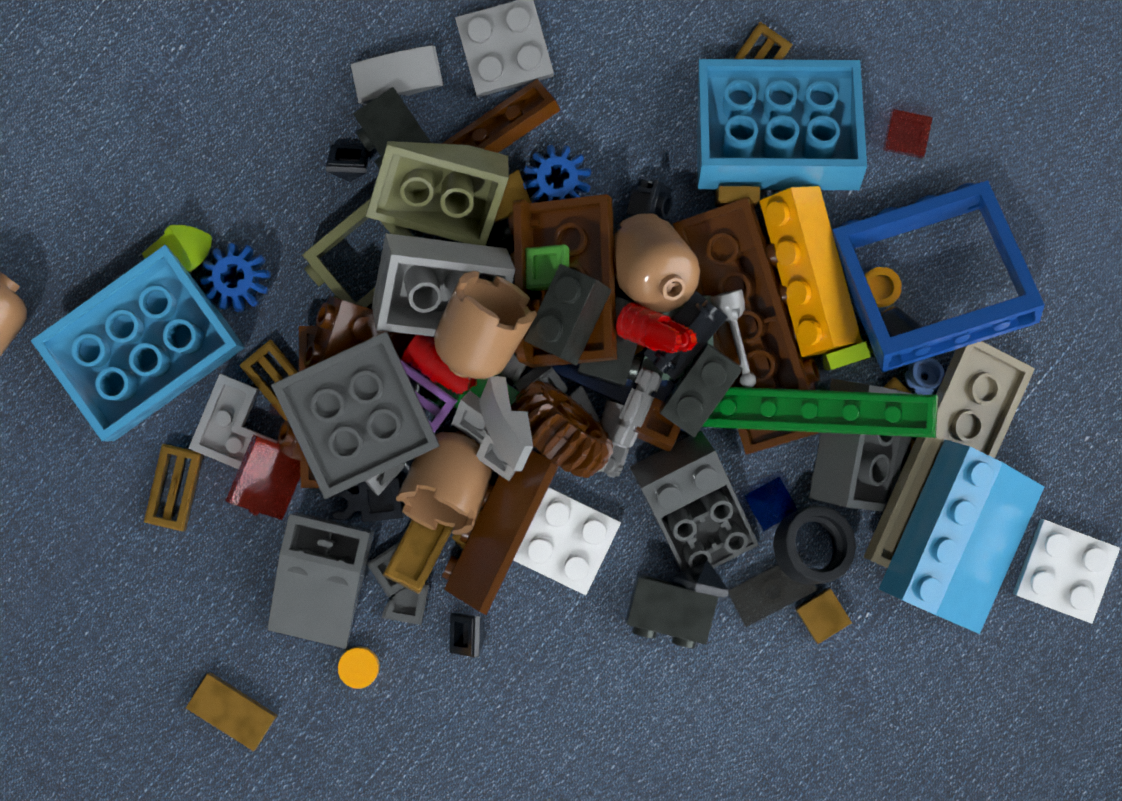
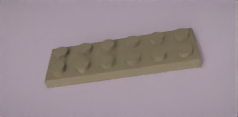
M983 341L956 349L936 393L938 396L936 438H916L864 558L888 568L944 440L967 445L993 458L996 457L1035 368Z

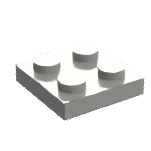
M516 0L455 17L477 98L525 85L537 78L538 80L554 77L534 0Z

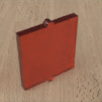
M253 435L225 501L249 509V513L254 516L261 513L283 520L301 477L300 460L290 458L282 453L279 441L276 443Z

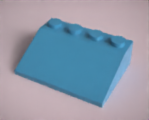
M699 59L697 116L698 189H717L719 186L760 187V190H786L791 187L820 186L821 190H860L867 169L860 60Z
M167 245L158 249L31 340L101 441H116L245 348L223 315L211 300L206 297V294Z
M944 440L879 590L980 634L1044 490V486L1007 464L970 446Z

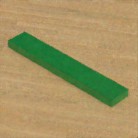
M730 387L702 427L936 438L938 396Z

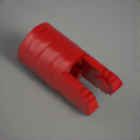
M633 302L628 303L621 310L617 319L616 331L619 337L654 351L661 350L670 354L678 352V350L687 352L692 350L696 343H698L696 333L689 329V327L672 321L665 314L650 310Z
M416 335L403 353L402 361L410 364L412 368L421 372L422 375L428 377L432 382H438L448 390L451 389L452 392H456V394L460 393L462 395L463 392L477 385V379L457 376L449 369L448 365L441 360L436 352L434 337Z

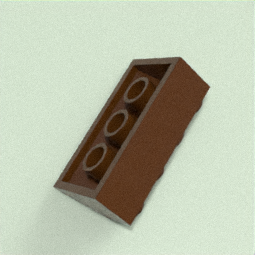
M531 450L522 471H515L509 481L499 475L495 485L489 483L481 505L484 508L477 522H475L473 529L469 533L462 534L459 541L466 544L460 557L457 558L452 555L442 574V578L448 580L444 588L445 591L475 610L487 615L559 465L553 464L545 455Z

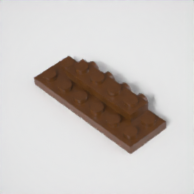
M750 197L673 223L674 229L698 259L700 277L694 293L697 291L702 296L711 295L712 297L738 289L743 291L745 310L737 322L750 373H753L756 377V384L752 388L816 390L815 382L820 381L817 364L813 358L801 357L786 301L787 287L782 286L777 268L778 260L776 258L774 243L771 244L769 242L768 236H763L756 210ZM725 321L713 335L714 348L740 365L730 324L728 321ZM742 371L730 387H743L740 383ZM738 429L746 455L818 434V432Z

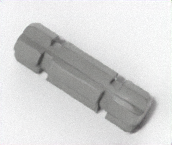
M642 368L639 371L635 383L638 385L636 389L632 388L619 416L622 421L620 425H615L611 434V440L625 447L631 448L638 435L635 430L637 426L641 428L654 397L651 394L653 391H658L662 382V376L646 368Z

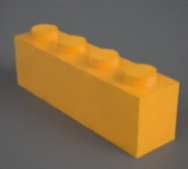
M820 186L791 187L760 200L771 244L774 243L776 258L778 260L777 268L782 286L787 287L786 301L801 357L830 353L861 343L862 339Z

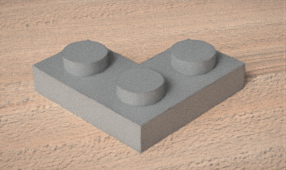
M219 374L188 449L263 480L266 479L279 449V441L244 427L259 389L224 374Z

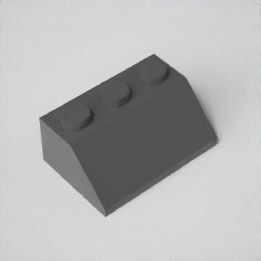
M834 378L831 379L829 390L913 394ZM821 433L809 498L848 508L884 512L908 458L912 437Z

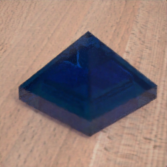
M780 477L744 495L763 531L780 523L784 517L798 510Z

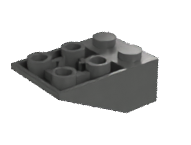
M702 430L695 437L689 436L675 443L670 452L661 450L630 466L636 482L682 572L706 560L715 568L759 546L718 455Z
M300 512L290 513L279 554L267 630L346 649L375 530Z

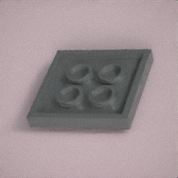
M388 332L382 333L271 385L324 499L440 446Z

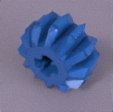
M548 145V159L545 160L538 152L532 155L534 162L539 168L534 166H525L524 168L526 175L536 178L524 182V190L532 191L539 189L531 197V203L541 202L544 198L547 199L546 201L578 198L579 195L575 191L581 193L590 192L591 186L578 180L590 177L591 170L589 168L576 170L583 163L584 156L579 154L571 161L568 160L570 156L569 146L565 145L563 147L560 157L555 156L554 146ZM553 171H561V176L564 174L568 176V179L563 180V187L560 189H555L554 183H551L549 186L546 182L551 179Z
M229 243L227 257L220 249L216 248L213 250V255L218 262L213 264L209 261H204L203 263L205 269L212 271V276H204L200 279L203 285H214L207 292L206 297L211 301L220 297L218 307L222 310H227L233 301L235 311L243 312L245 308L244 299L251 306H258L259 301L254 295L255 291L262 294H268L269 292L266 286L259 284V280L271 278L270 271L258 270L264 265L266 259L262 255L252 258L253 248L245 245L239 254L237 245ZM234 269L244 274V279L238 280V287L236 288L234 284L228 282V277L233 276L235 273Z

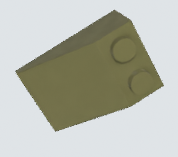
M387 141L366 217L462 243L486 246L509 179L508 156L470 145Z

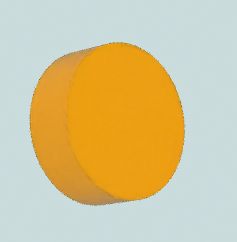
M876 267L864 274L878 308L887 307L899 298L902 284L899 276L892 269Z
M362 646L347 650L338 663L340 679L351 688L360 689L369 686L379 673L380 664L378 657L372 650Z

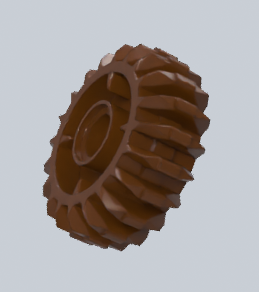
M535 381L531 382L526 389L523 388L516 396L517 400L512 404L511 411L528 412L533 446L541 452V455L549 458L553 464L559 465L565 472H571L574 476L589 478L598 470H601L609 461L608 458L613 453L612 440L608 438V433L602 429L601 424L592 417V414L582 407V404H578L571 396L564 394L560 388H554L549 383Z

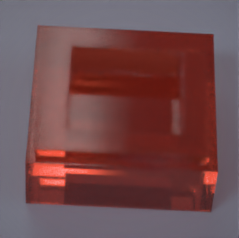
M893 109L889 118L883 151L921 159L925 157L933 117Z

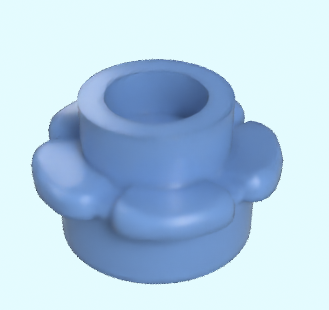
M927 358L908 365L909 370L905 372V381L908 387L915 389L916 394L932 395L933 391H938L944 377V369L937 360ZM921 374H926L927 380H923Z

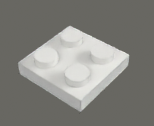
M548 487L513 560L586 595L621 522Z
M1040 519L1013 594L1093 624L1120 548L1050 521Z

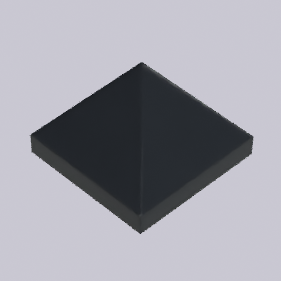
M331 145L326 163V172L351 182L367 173L371 151L368 152L365 146Z
M708 560L675 575L673 578L675 585L695 592L722 598L728 597L729 594L728 588Z
M456 612L451 613L450 653L479 657L487 634L481 617Z

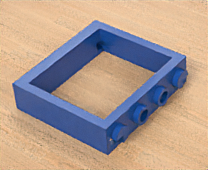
M988 180L977 184L965 183L954 191L939 196L927 195L917 200L914 204L905 207L886 208L876 216L864 220H849L832 231L848 290L882 373L1040 323L1045 304ZM979 209L1019 297L890 337L854 249Z

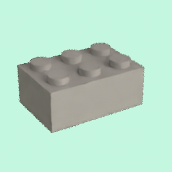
M386 233L371 307L376 330L434 336L450 297L464 273L478 271L480 272L479 279L493 282L496 276H499L511 283L513 282L515 268L507 248Z

